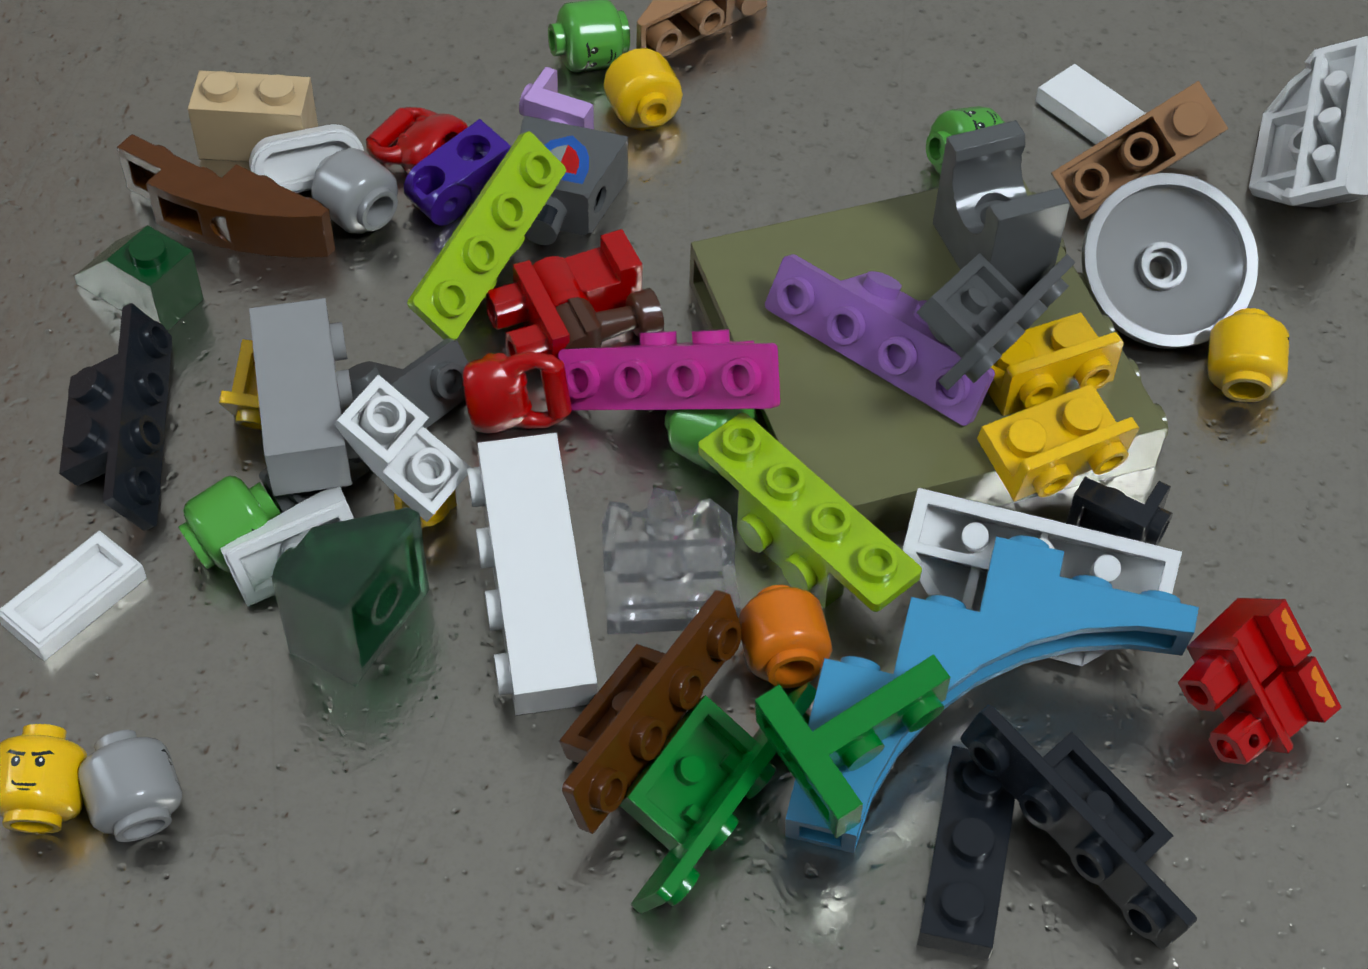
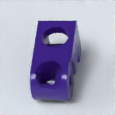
M478 119L411 169L404 183V194L433 223L440 226L448 225L458 219L469 204L474 203L511 148V145L481 119Z

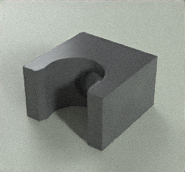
M1017 120L948 136L946 138L933 225L960 270L981 253L1022 295H1025L1056 265L1070 202L1061 188L1027 196L1021 169L1022 153L1026 145L1025 133Z

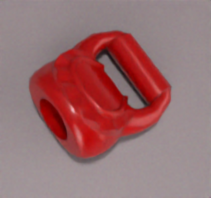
M417 107L398 108L366 138L367 152L378 162L401 165L406 173L409 174L411 169L421 160L468 126L462 119L450 114H437L428 109Z
M531 351L508 357L504 353H488L482 359L467 363L463 369V385L467 409L472 427L477 432L499 433L513 427L522 429L549 428L564 421L572 412L565 366L563 361L554 355ZM534 368L540 369L547 411L531 410L532 403L528 397L526 387L528 382L525 371Z

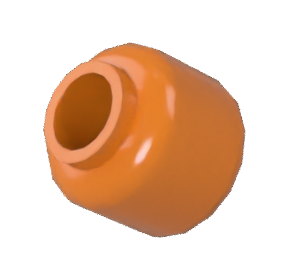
M772 585L761 590L740 612L741 641L746 661L751 673L761 680L770 682L774 686L780 684L782 688L802 686L817 677L823 666L824 658H830L832 643L821 603L809 591L787 585Z

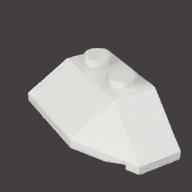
M1368 36L1315 49L1304 62L1306 68L1287 83L1263 113L1249 183V189L1253 196L1302 207H1323L1342 202H1353L1368 197Z
M922 488L917 490L903 551L921 566L922 572L919 581L928 596L942 595L951 597L964 603L966 609L979 612L996 536L1010 539L1018 535L1038 538L1046 542L1049 548L1065 551L1060 577L1072 579L1079 575H1089L1108 581L1114 589L1140 594L1148 590L1173 593L1182 556L1181 551ZM1109 650L1077 651L1051 657V659L1083 666Z

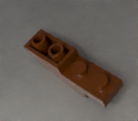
M133 134L117 146L127 188L150 199L155 221L159 226L209 245L265 256L295 258L329 257L335 251L329 209L313 198H305L278 185L268 176L258 175L236 164L221 178L209 168L196 166L174 155L166 147L154 145Z

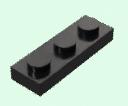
M952 746L917 945L989 961L994 944L1015 798L995 777L985 774L976 766L967 748Z

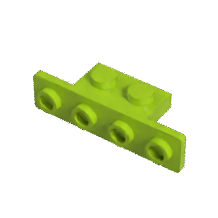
M530 131L522 133L517 137L407 301L408 307L443 340L446 338L455 340L459 337L481 301L486 297L487 292L495 287L498 275L510 257L521 247L526 232L566 173L565 166Z
M738 414L699 441V455L739 490L737 529L743 541L753 551L765 553L782 569L784 577L792 587L812 593L819 599L823 608H826L842 596L845 586L870 610L878 612L920 580L922 568L918 563L748 414Z

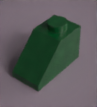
M148 225L115 241L74 275L77 285L121 311L122 307L133 303L154 321L161 323L167 331L204 300L192 250Z

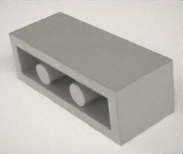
M326 298L249 308L264 456L273 496L352 485L349 459L360 458V456L334 425L342 415V409H347L353 403L349 369L337 371L335 361L347 359L342 322H329Z

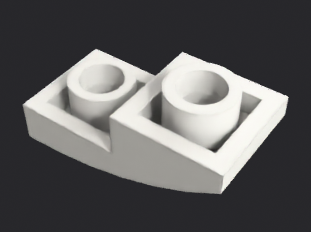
M377 375L337 419L334 425L370 469L412 510L428 522L468 475L467 468L472 467L423 427L429 418L380 375Z

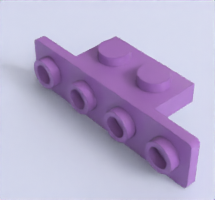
M795 254L785 256L782 259L765 301V308L960 425L966 426L974 421L992 383L995 372L992 368L988 369L974 384L964 374L948 391L944 388L939 380L961 357L950 346L938 341L931 333L928 324L916 313L927 300L918 301L900 291L902 285L896 279L884 273L869 271L868 273L840 281Z

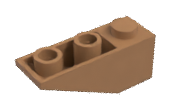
M653 0L637 21L636 49L648 48L659 52L663 57L668 56L676 50L766 8L767 0Z
M1197 81L1051 172V175L1066 195L1071 207L1081 221L1096 212L1098 207L1121 186L1134 179L1162 172L1228 130V127L1200 82Z

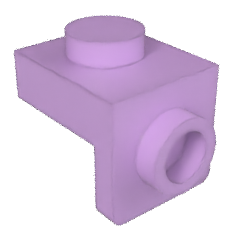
M545 67L534 84L529 83L524 88L519 102L520 115L594 130L593 104L558 93L557 70Z

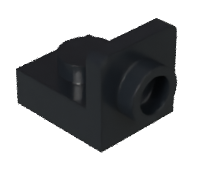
M1085 476L1074 493L1066 524L1158 546L1173 516L1172 512L1164 509L1171 486L1158 481L1147 501L1143 504L1126 496L1116 488L1107 487Z

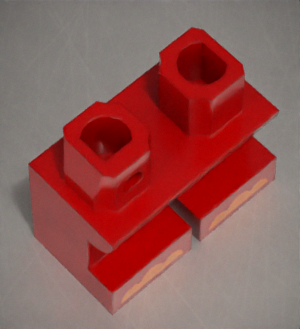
M1237 598L1187 646L1194 664L1178 681V684L1188 703L1192 704L1197 710L1215 712L1218 708L1220 709L1225 720L1210 733L1208 740L1218 759L1223 762L1246 765L1264 751L1289 754L1293 749V743L1290 738L1309 721L1325 723L1342 708L1316 657L1307 656L1312 652V649L1286 599Z

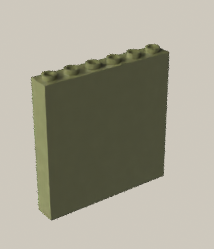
M1023 180L1027 196L1036 194L1035 192H1030ZM938 188L691 242L689 283L709 329H729L730 341L754 340V343H775L778 347L780 405L770 409H755L758 418L757 423L883 534L886 535L908 529L918 488L996 507L1038 496L1037 493L1013 501L977 440L982 426L1012 415L1003 416L988 392L974 421L966 426H962L765 308V301L782 259L791 254L797 255L840 281L868 273L869 271L884 273L896 279L902 285L900 291L918 301H928L960 271V268L933 225ZM1063 238L1061 239L1056 264L1066 255ZM1074 266L1061 277L1069 287L1029 327L1032 328L1081 312L1098 337L1115 332L1110 318L1105 314H1101L1091 297L1083 273H1077ZM1123 350L1114 380L1097 389V392L1116 422L1133 417L1140 429L1127 451L1129 456L1121 465L1107 473L1096 475L1091 470L1074 477L1062 490L1079 486L1085 476L1094 481H1100L1156 466L1163 441L1168 435L1167 418L1162 407L1157 403H1153L1144 388L1137 364L1133 359L1127 358Z

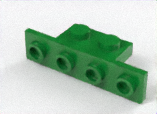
M809 682L787 695L807 724H809L810 715L806 711L814 701L817 691ZM706 695L700 698L696 706L688 710L665 740L661 752L657 757L648 762L626 791L624 799L620 804V807L670 850L630 904L640 914L666 902L671 907L675 906L689 893L700 876V873L694 868L695 864L706 849L713 852L725 842L739 822V819L732 813L744 796L748 799L753 798L764 788L776 771V767L770 762L776 754V750L761 728L752 737Z

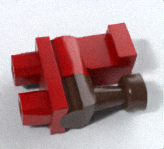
M622 229L600 235V247L565 258L559 256L545 257L533 265L530 260L513 264V283L491 289L486 294L487 314L495 329L498 330L522 322L525 326L506 332V348L509 357L532 351L551 354L559 359L558 354L562 349L601 348L602 342L631 330L639 338V333L664 331V317L659 300L651 288L642 289L643 264Z

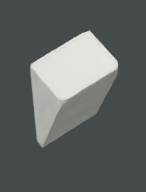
M341 487L329 488L311 496L267 521L262 527L220 548L247 607L369 555Z

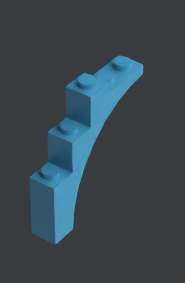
M1018 535L1010 539L996 536L979 612L966 609L964 603L947 596L932 595L928 596L926 600L911 597L894 674L881 671V667L877 663L861 657L845 656L841 658L840 662L824 658L808 726L814 731L933 654L951 677L946 700L942 702L945 707L944 709L975 686L1020 665L1071 652L1133 649L1182 656L1194 635L1199 607L1182 604L1177 596L1163 591L1148 590L1137 594L1114 589L1108 581L1095 576L1079 575L1072 579L1060 577L1065 551L1049 548L1046 542L1031 536ZM904 726L882 740L885 745L882 752L864 766L854 771H849L845 765L839 768L844 778L863 803L860 823L838 838H835L795 779L785 819V837L855 853L871 802L898 756L923 728L910 733Z

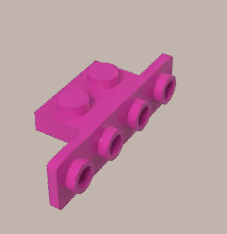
M729 329L692 331V342L677 343L676 331L639 333L640 345L606 348L562 349L558 354L559 359L563 361L565 366L572 410L770 409L780 405L777 345L775 343H754V340L730 341Z

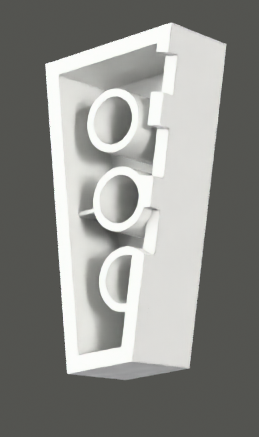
M557 433L478 443L479 467L467 468L472 508L483 506L486 528L476 529L481 569L493 568L496 588L495 590L485 591L490 631L502 630L506 652L494 654L499 695L512 694L515 715L588 705L597 694V677Z

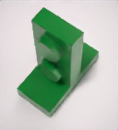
M933 654L814 731L810 729L779 684L755 699L756 722L835 838H838L860 823L863 803L844 778L839 768L845 765L849 771H854L879 755L885 747L882 740L905 726L911 733L932 722L945 708L942 702L946 700L951 677Z

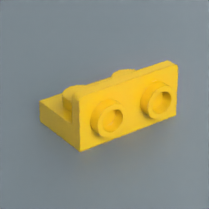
M1081 312L1029 328L991 367L995 372V376L987 392L1001 414L1006 416L1089 384H1093L1097 390L1114 380L1124 342L1117 332L1098 337Z
M1089 384L981 427L977 440L1013 501H1017L1034 493H1037L1039 497L1055 494L1066 487L1074 477L1093 470L1094 474L1100 475L1115 469L1128 458L1129 453L1127 451L1140 428L1133 417L1116 422L1093 384Z

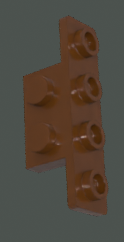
M715 590L666 653L636 644L559 740L566 758L579 763L562 786L563 795L579 829L591 834L595 833L609 813L615 811L620 806L628 788L648 762L657 757L661 752L667 737L686 712L696 706L703 694V690L725 661L731 659L737 652L741 642L742 631L729 593Z

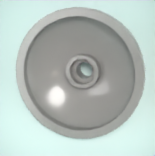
M1157 173L1134 179L1121 186L1098 207L1092 216L1082 245L1083 275L1090 295L1101 314L1107 315L1112 321L1114 328L1125 336L1156 348L1182 349L1209 341L1211 329L1218 321L1248 306L1257 282L1258 252L1252 230L1246 218L1234 202L1219 189L1203 180L1188 175ZM1150 262H1157L1162 265L1165 271L1164 279H1158L1151 274L1149 269Z

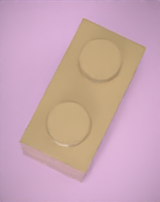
M199 70L188 106V113L199 159L249 162L253 148L262 139L273 135L318 127L311 77Z

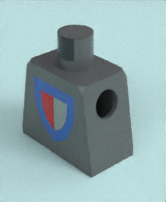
M524 116L520 134L527 131L532 132L566 168V173L525 235L534 243L550 245L555 242L559 231L583 236L592 233L627 181L628 136Z

